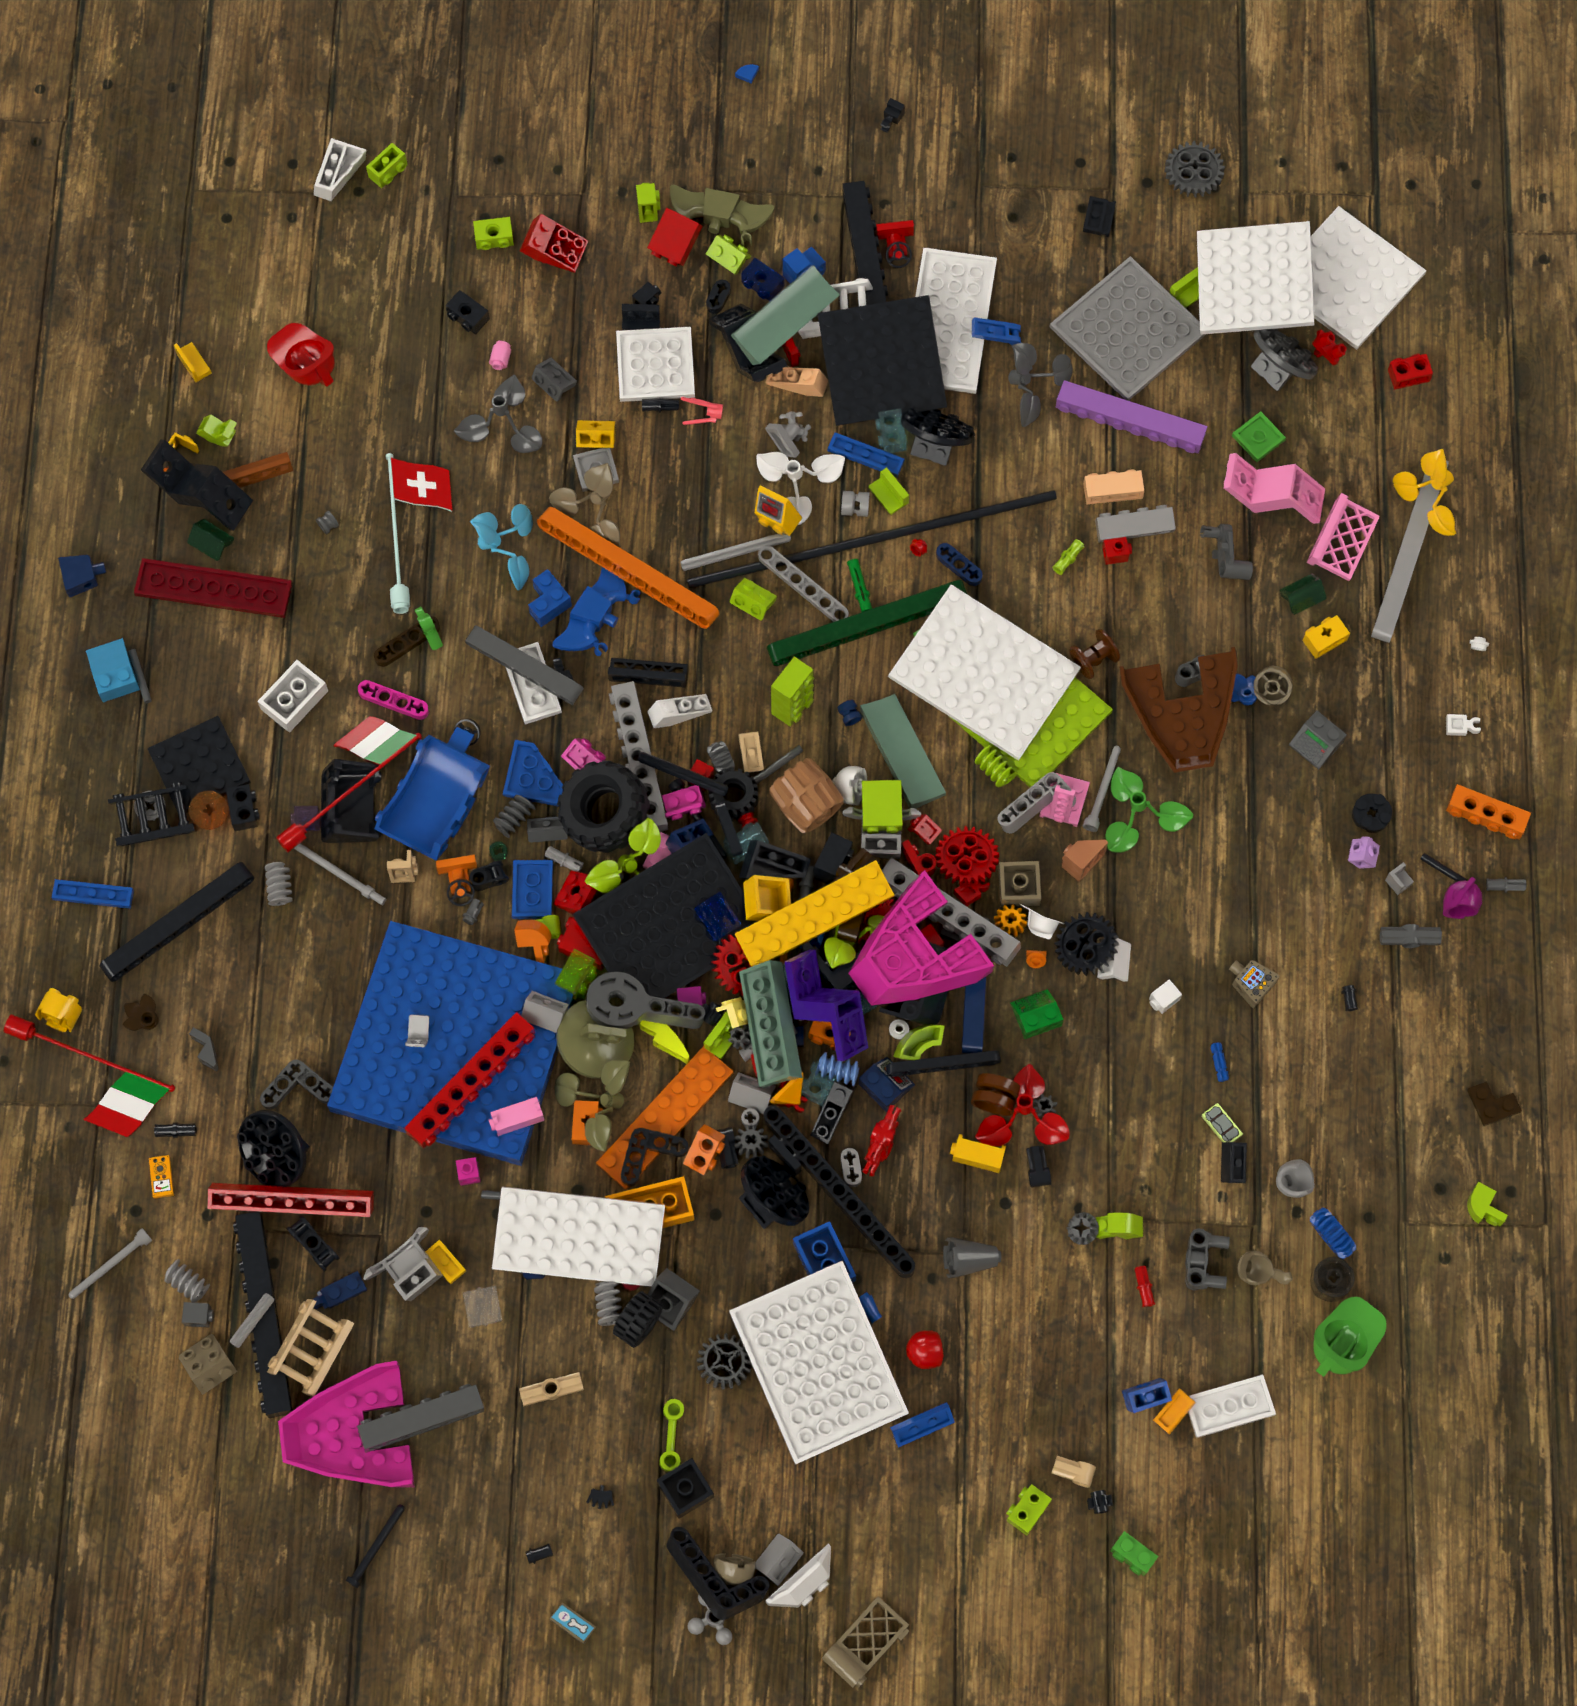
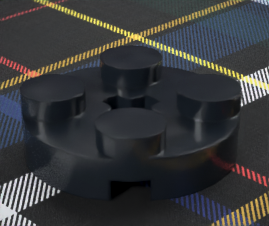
M1371 793L1361 796L1355 802L1352 810V818L1356 826L1369 833H1377L1384 830L1392 817L1391 805L1382 794ZM1370 809H1373L1377 813L1375 814V817H1372V815H1368L1367 812H1369Z

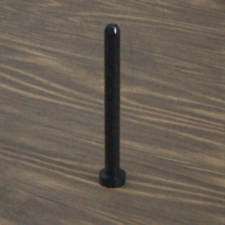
M397 1505L352 1577L348 1576L345 1580L355 1588L359 1587L360 1583L358 1581L404 1512L405 1507L403 1505Z

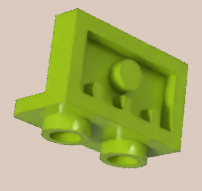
M727 1011L704 1041V1048L719 1059L723 1058L733 1044L728 1041L731 1038L729 1031L734 1028L731 1026Z

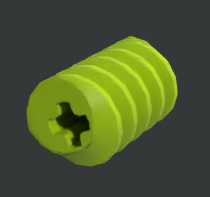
M990 744L978 754L975 764L980 765L982 771L986 770L985 774L991 776V781H996L997 787H1002L1012 781L1018 772L1011 774L1010 771L1013 767L1005 768L1007 761L1000 762L1002 755L995 757L997 750L995 749L990 752L989 750L992 746Z

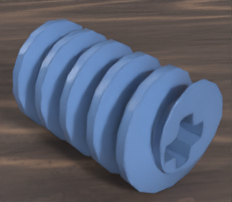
M824 1052L820 1057L815 1075L821 1071V1077L824 1078L829 1073V1080H832L836 1075L837 1082L844 1078V1083L847 1085L852 1080V1086L854 1087L860 1068L858 1067V1061H855L853 1065L850 1064V1059H847L845 1063L843 1061H835V1054H832L828 1059L827 1052Z

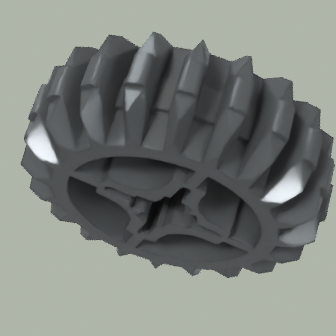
M725 1333L724 1339L720 1340V1335L717 1334V1341L714 1342L713 1338H709L710 1346L707 1343L702 1344L706 1351H698L703 1357L697 1358V1362L703 1364L697 1368L698 1371L705 1370L701 1373V1378L709 1376L706 1380L707 1384L714 1380V1388H717L718 1383H721V1389L724 1390L725 1384L729 1383V1388L733 1389L732 1382L735 1381L739 1386L741 1385L739 1377L743 1380L747 1379L743 1372L750 1373L751 1369L746 1366L752 1364L750 1360H747L749 1358L747 1352L744 1353L746 1351L745 1347H740L742 1345L741 1339L736 1343L735 1335L731 1337V1340H728V1334ZM729 1346L734 1348L736 1351L726 1353L723 1352L722 1349L719 1347ZM714 1350L717 1360L711 1367H708V1357ZM720 1355L722 1356V1358H729V1368L727 1365L724 1366V1363L723 1365H721ZM738 1356H741V1366L735 1372L732 1363ZM724 1370L730 1376L720 1377L715 1375L714 1372Z

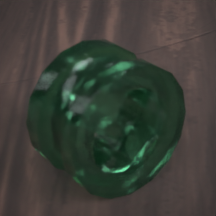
M497 841L490 846L489 851L492 859L502 861L507 857V847L503 842ZM501 848L503 853L495 855L494 849L498 850Z

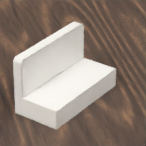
M1117 938L1115 940L1119 943V946L1114 948L1118 953L1111 954L1114 961L1108 959L1109 967L1103 964V971L1101 972L1098 969L1097 978L1102 980L1116 978L1123 982L1128 981L1131 944Z

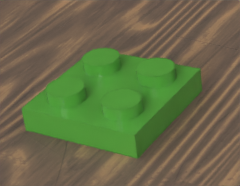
M1261 411L1232 433V437L1256 462L1264 458L1286 439Z

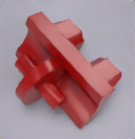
M1320 329L1317 331V337L1312 343L1316 348L1314 355L1316 357L1323 356L1334 366L1338 364L1340 357L1345 355L1347 347L1343 343L1337 345L1334 342L1336 339L1335 335L1331 331L1325 333Z

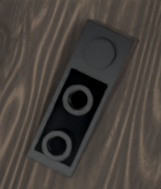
M836 1080L810 1136L829 1144L857 1086L853 1087L850 1083L846 1085L844 1080L840 1082Z

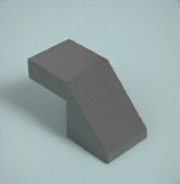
M193 1027L189 1035L194 1041L204 1046L197 1056L198 1060L217 1072L219 1066L211 1037Z

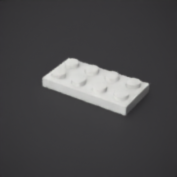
M538 642L517 648L545 664ZM506 668L525 724L562 713L557 696Z
M1263 1375L1190 1395L1196 1402L1188 1412L1196 1438L1276 1415Z

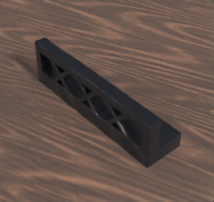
M611 658L610 667L608 668V679L613 682L627 683L634 681L636 684L685 688L688 664ZM615 664H623L626 668H616L614 666ZM636 666H642L645 670L633 668H635ZM656 667H660V668H662L665 672H662V671H652V670L655 669ZM675 669H683V673H674L672 671Z

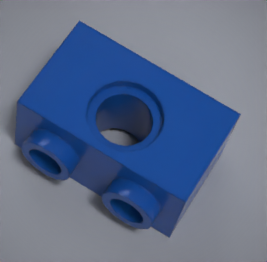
M1161 1378L1121 1390L1126 1408L1132 1413L1172 1401L1167 1381Z

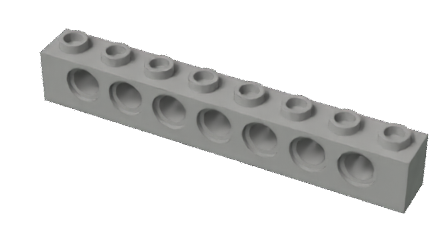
M634 681L611 686L612 693H609L611 705L615 704L616 711H613L615 722H619L620 725L617 733L619 740L623 739L624 742L621 750L623 758L627 757L629 763L625 764V767L636 776L640 773L647 775L644 779H640V781L644 784L646 790L651 793L647 798L650 800V809L655 810L654 814H647V817L654 821L659 832L668 830V823L665 817L655 768L633 760V757L640 755L641 752L651 755ZM625 702L630 704L626 708L620 706L622 703ZM627 720L634 721L632 725L624 724ZM631 738L638 739L636 743L629 742Z
M893 858L882 869L887 882L897 898L919 876ZM897 880H904V881H905V882H904L903 884H901V885L895 884V882H896ZM940 890L948 903L928 916V918L935 923L937 921L941 923L948 932H955L961 940L972 934L982 950L990 955L995 963L998 965L1003 964L1007 967L1021 949L1020 941ZM946 911L953 912L950 916L943 915ZM963 921H966V922L969 923V924H968L967 926H965V927H961V926L959 925V924H960L961 922H963ZM978 932L985 933L983 937L975 936ZM995 942L1001 944L998 948H993L991 945Z

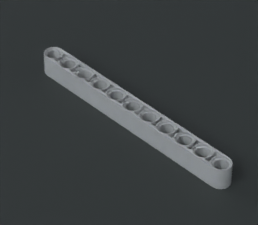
M1424 474L1422 483L1431 480L1430 476ZM1431 484L1419 489V495L1415 501L1371 635L1372 638L1390 643L1429 525L1427 514L1433 510L1432 506L1440 491L1434 489Z

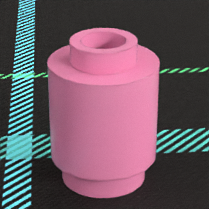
M497 341L493 345L489 360L492 368L496 370L507 368L511 354L509 343Z

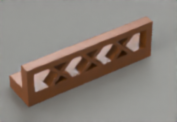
M284 452L224 471L223 473L241 488L292 472L293 468L288 453Z

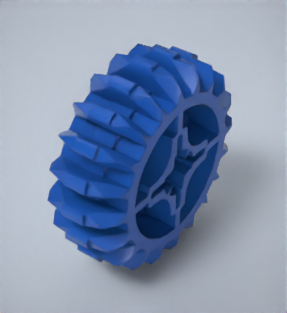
M1322 1207L1313 1213L1310 1217V1222L1330 1249L1343 1260L1352 1255L1356 1250V1244L1331 1212Z

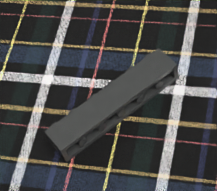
M466 1384L459 1387V1391L453 1393L446 1391L441 1393L439 1398L433 1400L431 1397L421 1400L420 1404L412 1407L409 1404L401 1407L400 1411L393 1414L392 1411L381 1414L378 1419L372 1420V1418L361 1421V1425H358L357 1429L365 1453L484 1412V1406L477 1386Z

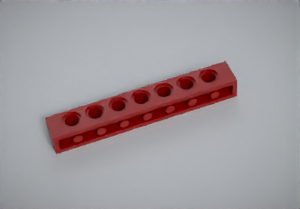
M516 1012L404 1128L406 1134L423 1149L426 1146H431L436 1141V1136L441 1131L444 1132L451 1125L450 1121L455 1116L459 1117L464 1112V1107L469 1101L472 1103L479 1096L478 1092L483 1087L487 1088L492 1083L494 1075L497 1072L500 1074L506 1068V1063L511 1058L515 1059L521 1052L520 1048L524 1044L528 1045L534 1039V1027ZM511 1035L519 1036L515 1042L509 1041L508 1038ZM498 1049L505 1050L502 1056L494 1055ZM485 1063L491 1065L490 1069L487 1071H483L480 1069L481 1066ZM470 1078L477 1079L474 1085L466 1084ZM457 1092L463 1094L462 1098L459 1100H454L452 1098L453 1095ZM442 1107L449 1108L448 1112L444 1115L438 1113ZM429 1121L435 1123L431 1129L424 1128V1125Z

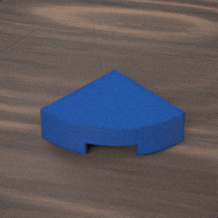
M753 64L745 65L736 71L735 77L752 84L759 71V66Z

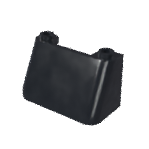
M333 759L324 768L321 776V811L379 765ZM380 771L376 772L321 816L322 842H375L380 838L381 832L375 830L377 822H373V788L381 780Z

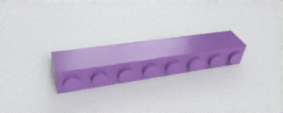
M1065 380L1056 401V408L1062 412L1077 414L1080 418H1089L1099 424H1108L1117 430L1123 429L1136 436L1142 435L1152 441L1166 443L1170 447L1182 448L1189 453L1195 452L1199 454L1208 427Z

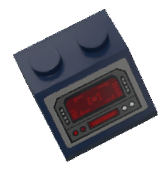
M888 1057L873 1064L859 1077V1085L886 1112L890 1105H895L915 1086L906 1075L887 1076L886 1065L893 1063Z

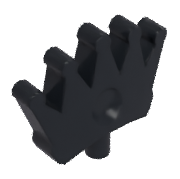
M600 1485V1491L594 1488L591 1489L586 1502L589 1503L592 1499V1507H595L598 1501V1509H601L604 1501L605 1508H608L609 1500L611 1505L614 1506L611 1490L604 1491V1485Z

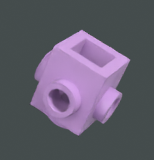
M1370 837L1353 839L1348 861L1358 868L1376 867L1380 845L1375 843Z

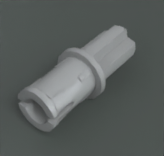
M551 846L545 852V856L559 863L560 867L564 866L576 872H580L579 870L583 867L584 863L569 856V853L565 854Z

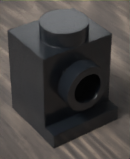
M647 282L632 295L633 304L657 305L659 295L662 292L656 285L653 286Z

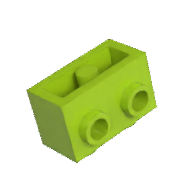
M391 143L366 166L368 177L382 189L385 185L390 184L398 173L405 170L407 166L406 155L396 145Z
M654 183L636 185L640 223L658 221L657 211L661 210L659 190H655Z
M1032 1484L1029 1488H1023L1018 1496L1021 1499L1017 1505L1012 1504L1006 1513L1009 1516L1007 1522L1026 1536L1052 1500V1498Z

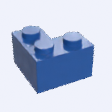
M810 247L803 253L796 248L783 258V277L791 284L811 266H815L819 273L823 275L826 271V262L813 247Z
M548 569L532 580L534 589L540 597L528 604L531 616L540 627H543L572 606L571 597Z

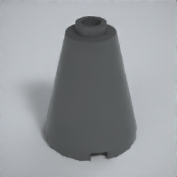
M948 1237L945 1240L949 1241L948 1246H944L943 1249L944 1269H949L950 1273L946 1274L948 1278H956L994 1268L1001 1262V1251L996 1246L954 1237Z

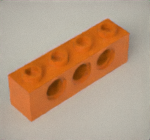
M1458 784L1446 809L1454 817H1463L1472 824H1481L1490 831H1499L1508 838L1519 840L1525 831L1531 815L1528 811ZM1465 804H1471L1474 809H1468ZM1483 811H1489L1492 816H1486ZM1502 818L1509 819L1511 823H1504Z

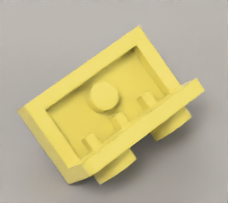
M741 997L721 1002L722 1006L716 1008L717 1012L727 1010L732 1028L748 1024L745 1003Z

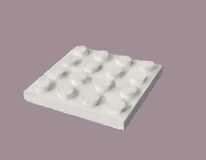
M691 327L616 331L620 402L659 398H695Z

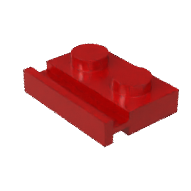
M792 336L782 347L791 367L799 365V357L801 355L798 347L794 344Z

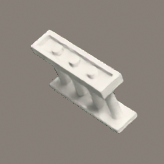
M864 278L831 285L840 294L841 309L848 308L847 294L858 292L859 306H865V291L873 290L870 281ZM830 304L823 309V312L830 311ZM811 320L798 331L802 339L821 336L819 322H812Z

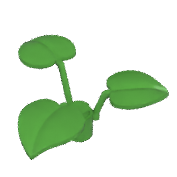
M1117 767L1111 780L1112 795L1120 802H1125L1130 798L1132 809L1128 826L1124 822H1115L1107 828L1106 841H1108V850L1121 853L1130 850L1136 845L1139 833L1136 829L1131 828L1135 812H1141L1146 807L1156 816L1160 817L1159 825L1169 832L1182 829L1193 818V813L1186 806L1173 801L1162 803L1160 805V813L1157 812L1150 802L1146 801V796L1142 792V779L1132 772Z

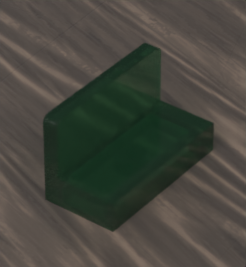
M202 519L193 524L187 543L218 561L224 548L233 543L234 537L207 520Z
M1310 574L1279 590L1281 597L1289 602L1291 612L1294 615L1327 598L1321 579L1314 574Z

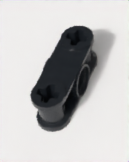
M301 1215L294 1225L288 1226L286 1229L325 1272L327 1266L340 1258ZM311 1239L318 1240V1245L314 1248L308 1247V1242Z

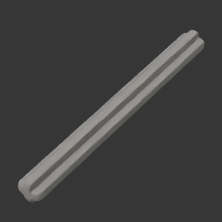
M784 533L781 535L774 534L682 560L681 567L683 571L758 551L765 545L772 547L791 541V536Z

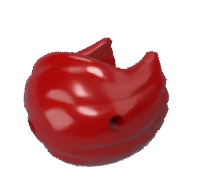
M923 1330L912 1335L906 1346V1354L914 1366L921 1369H933L942 1365L944 1353L939 1333Z

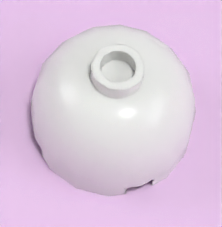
M858 766L845 767L834 777L833 783L843 796L844 803L849 805L861 804L862 781H867L866 770Z

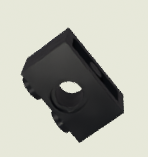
M461 290L445 305L448 318L454 322H459L464 330L467 332L471 331L475 335L490 319L489 311ZM465 312H470L468 315H463Z

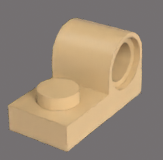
M759 732L738 734L744 773L746 771L764 770Z

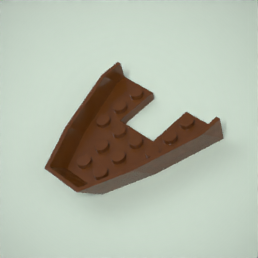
M1231 647L1230 652L1198 657L1203 695L1166 701L1160 664L1125 669L1123 666L1119 667L1122 686L1147 735L1174 773L1212 767L1214 765L1228 722L1238 667L1235 647Z

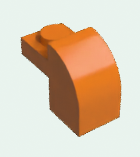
M536 920L517 921L514 929L517 947L533 946L536 961L544 963L546 956H549V943L552 937L550 930L545 924Z

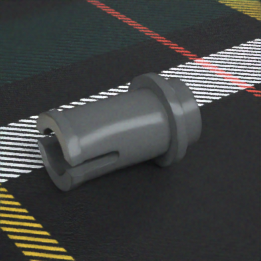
M472 899L467 912L463 913V921L469 925L476 923L484 903H480L478 899Z

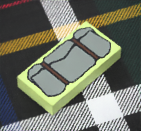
M1218 1103L1201 1116L1222 1142H1235L1243 1135Z

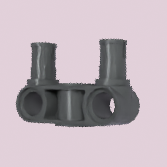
M1200 1228L1192 1231L1188 1239L1185 1261V1284L1190 1290H1204L1207 1287L1226 1288L1227 1277L1209 1275V1273H1206L1208 1249L1210 1247L1228 1249L1230 1237L1212 1235ZM1196 1235L1201 1236L1203 1243L1198 1244L1194 1242L1193 1237ZM1190 1276H1198L1200 1283L1194 1284L1191 1282Z

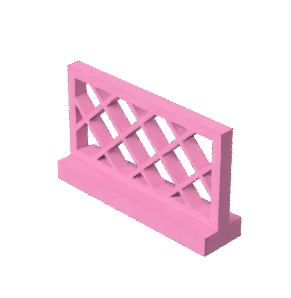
M1341 493L1335 500L1306 563L1312 566L1317 564L1350 581L1380 516L1348 500V496ZM1347 506L1354 509L1355 516L1347 517L1345 511ZM1368 516L1372 518L1371 525L1364 526L1361 517ZM1358 519L1361 528L1353 530L1349 521ZM1345 522L1348 531L1340 533L1338 524ZM1362 531L1365 538L1363 541L1357 542L1354 533ZM1350 534L1353 544L1345 546L1342 536ZM1338 538L1341 547L1333 549L1330 541L1331 539ZM1355 546L1357 556L1350 558L1347 548ZM1343 550L1346 559L1338 561L1334 552ZM1331 554L1334 563L1327 564L1322 561L1324 555ZM1347 562L1350 568L1349 573L1341 571L1339 564Z

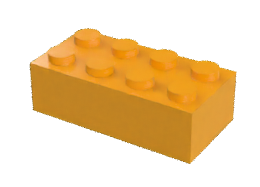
M684 1176L605 1196V1198L664 1204L662 1228L694 1221V1213Z

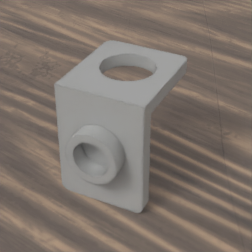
M410 1014L408 1039L405 1046L426 1047L429 1040V1016Z

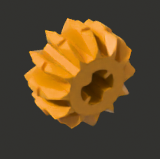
M1014 904L1011 905V909L1004 905L1003 910H997L998 915L994 916V921L997 923L994 925L1009 935L1012 933L1016 938L1018 932L1023 933V927L1027 926V921L1024 920L1027 915L1021 914V907L1015 910ZM1009 919H1013L1012 924L1008 923Z

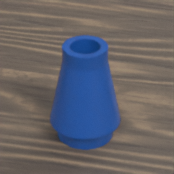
M866 1292L859 1297L865 1314L871 1323L882 1317L872 1295Z

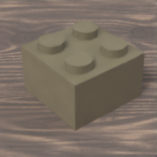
M1039 861L1000 862L998 868L1000 907L1004 905L1011 907L1012 904L1015 907H1020V904L1024 906H1040Z

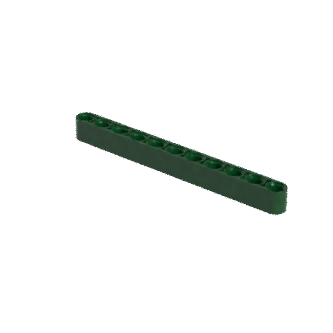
M956 580L773 642L766 649L773 666L789 663L793 657L801 659L928 616L932 613L950 585H953L965 594L967 592L962 580Z

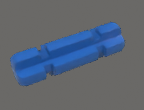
M1218 1042L1211 1044V1052L1214 1054L1213 1060L1215 1069L1218 1072V1081L1223 1082L1229 1079V1074L1226 1071L1227 1066L1224 1053H1222V1044Z

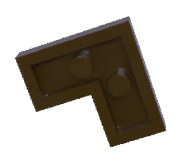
M1487 1081L1470 1087L1467 1090L1483 1126L1511 1117L1522 1111L1514 1093L1495 1099Z

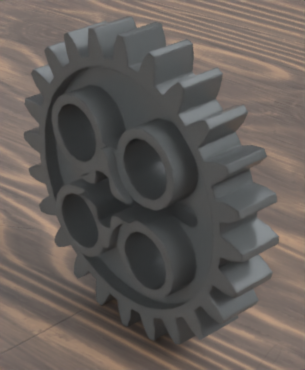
M1195 141L1192 142V145L1185 142V147L1179 144L1178 150L1173 148L1172 154H1168V160L1165 163L1164 172L1166 173V179H1170L1169 185L1175 184L1173 190L1180 189V194L1185 191L1187 192V197L1191 193H1193L1194 198L1197 197V193L1204 197L1205 191L1210 195L1212 189L1217 190V185L1221 184L1224 177L1225 166H1222L1224 160L1220 159L1221 154H1215V148L1209 150V144L1203 147L1202 142L1199 145H1196Z

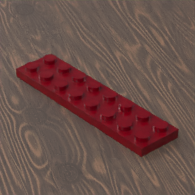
M142 558L134 595L285 618L293 582L288 579Z

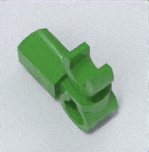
M422 607L415 609L414 611L418 616L417 620L431 649H439L443 646V643L428 613L424 612Z

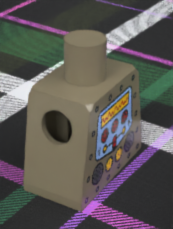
M1236 960L1229 968L1237 976L1232 984L1233 987L1253 1009L1277 983L1280 977L1277 973L1254 960H1251L1246 967Z

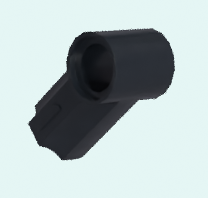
M732 1127L717 1130L726 1135L723 1140L725 1146L719 1154L721 1168L730 1169L738 1166Z
M1038 1145L1026 1148L1030 1187L1051 1185V1175L1046 1164L1044 1147Z

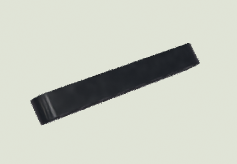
M243 862L235 864L105 958L99 967L111 982L117 981L250 885L255 877Z

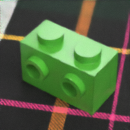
M1125 1531L1110 1550L1116 1560L1121 1563L1124 1561L1130 1566L1129 1569L1138 1576L1140 1574L1145 1576L1159 1557Z

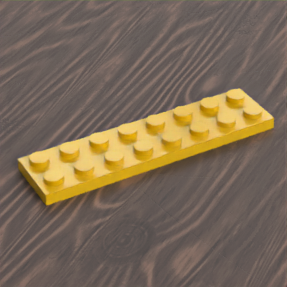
M877 860L744 928L735 933V936L752 967L789 952L889 900L895 895Z

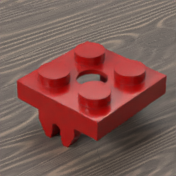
M570 871L553 905L566 910L570 914H574L589 905L597 890L585 883L588 874ZM580 886L579 893L572 895V890Z

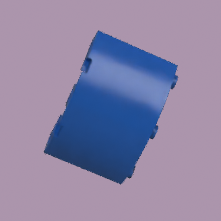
M428 735L424 740L421 739L418 742L416 756L404 779L400 780L397 792L383 811L380 810L375 817V821H377L375 830L437 861L447 849L450 836L452 838L456 836L476 801V798L473 796L478 787L482 788L490 766Z

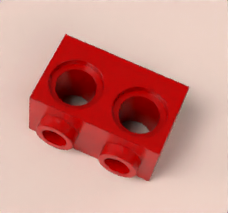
M1414 354L1404 359L1396 358L1390 362L1388 368L1394 390L1430 382L1433 375L1427 354Z

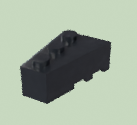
M750 840L739 878H750L753 875L803 878L806 877L811 858L759 840Z

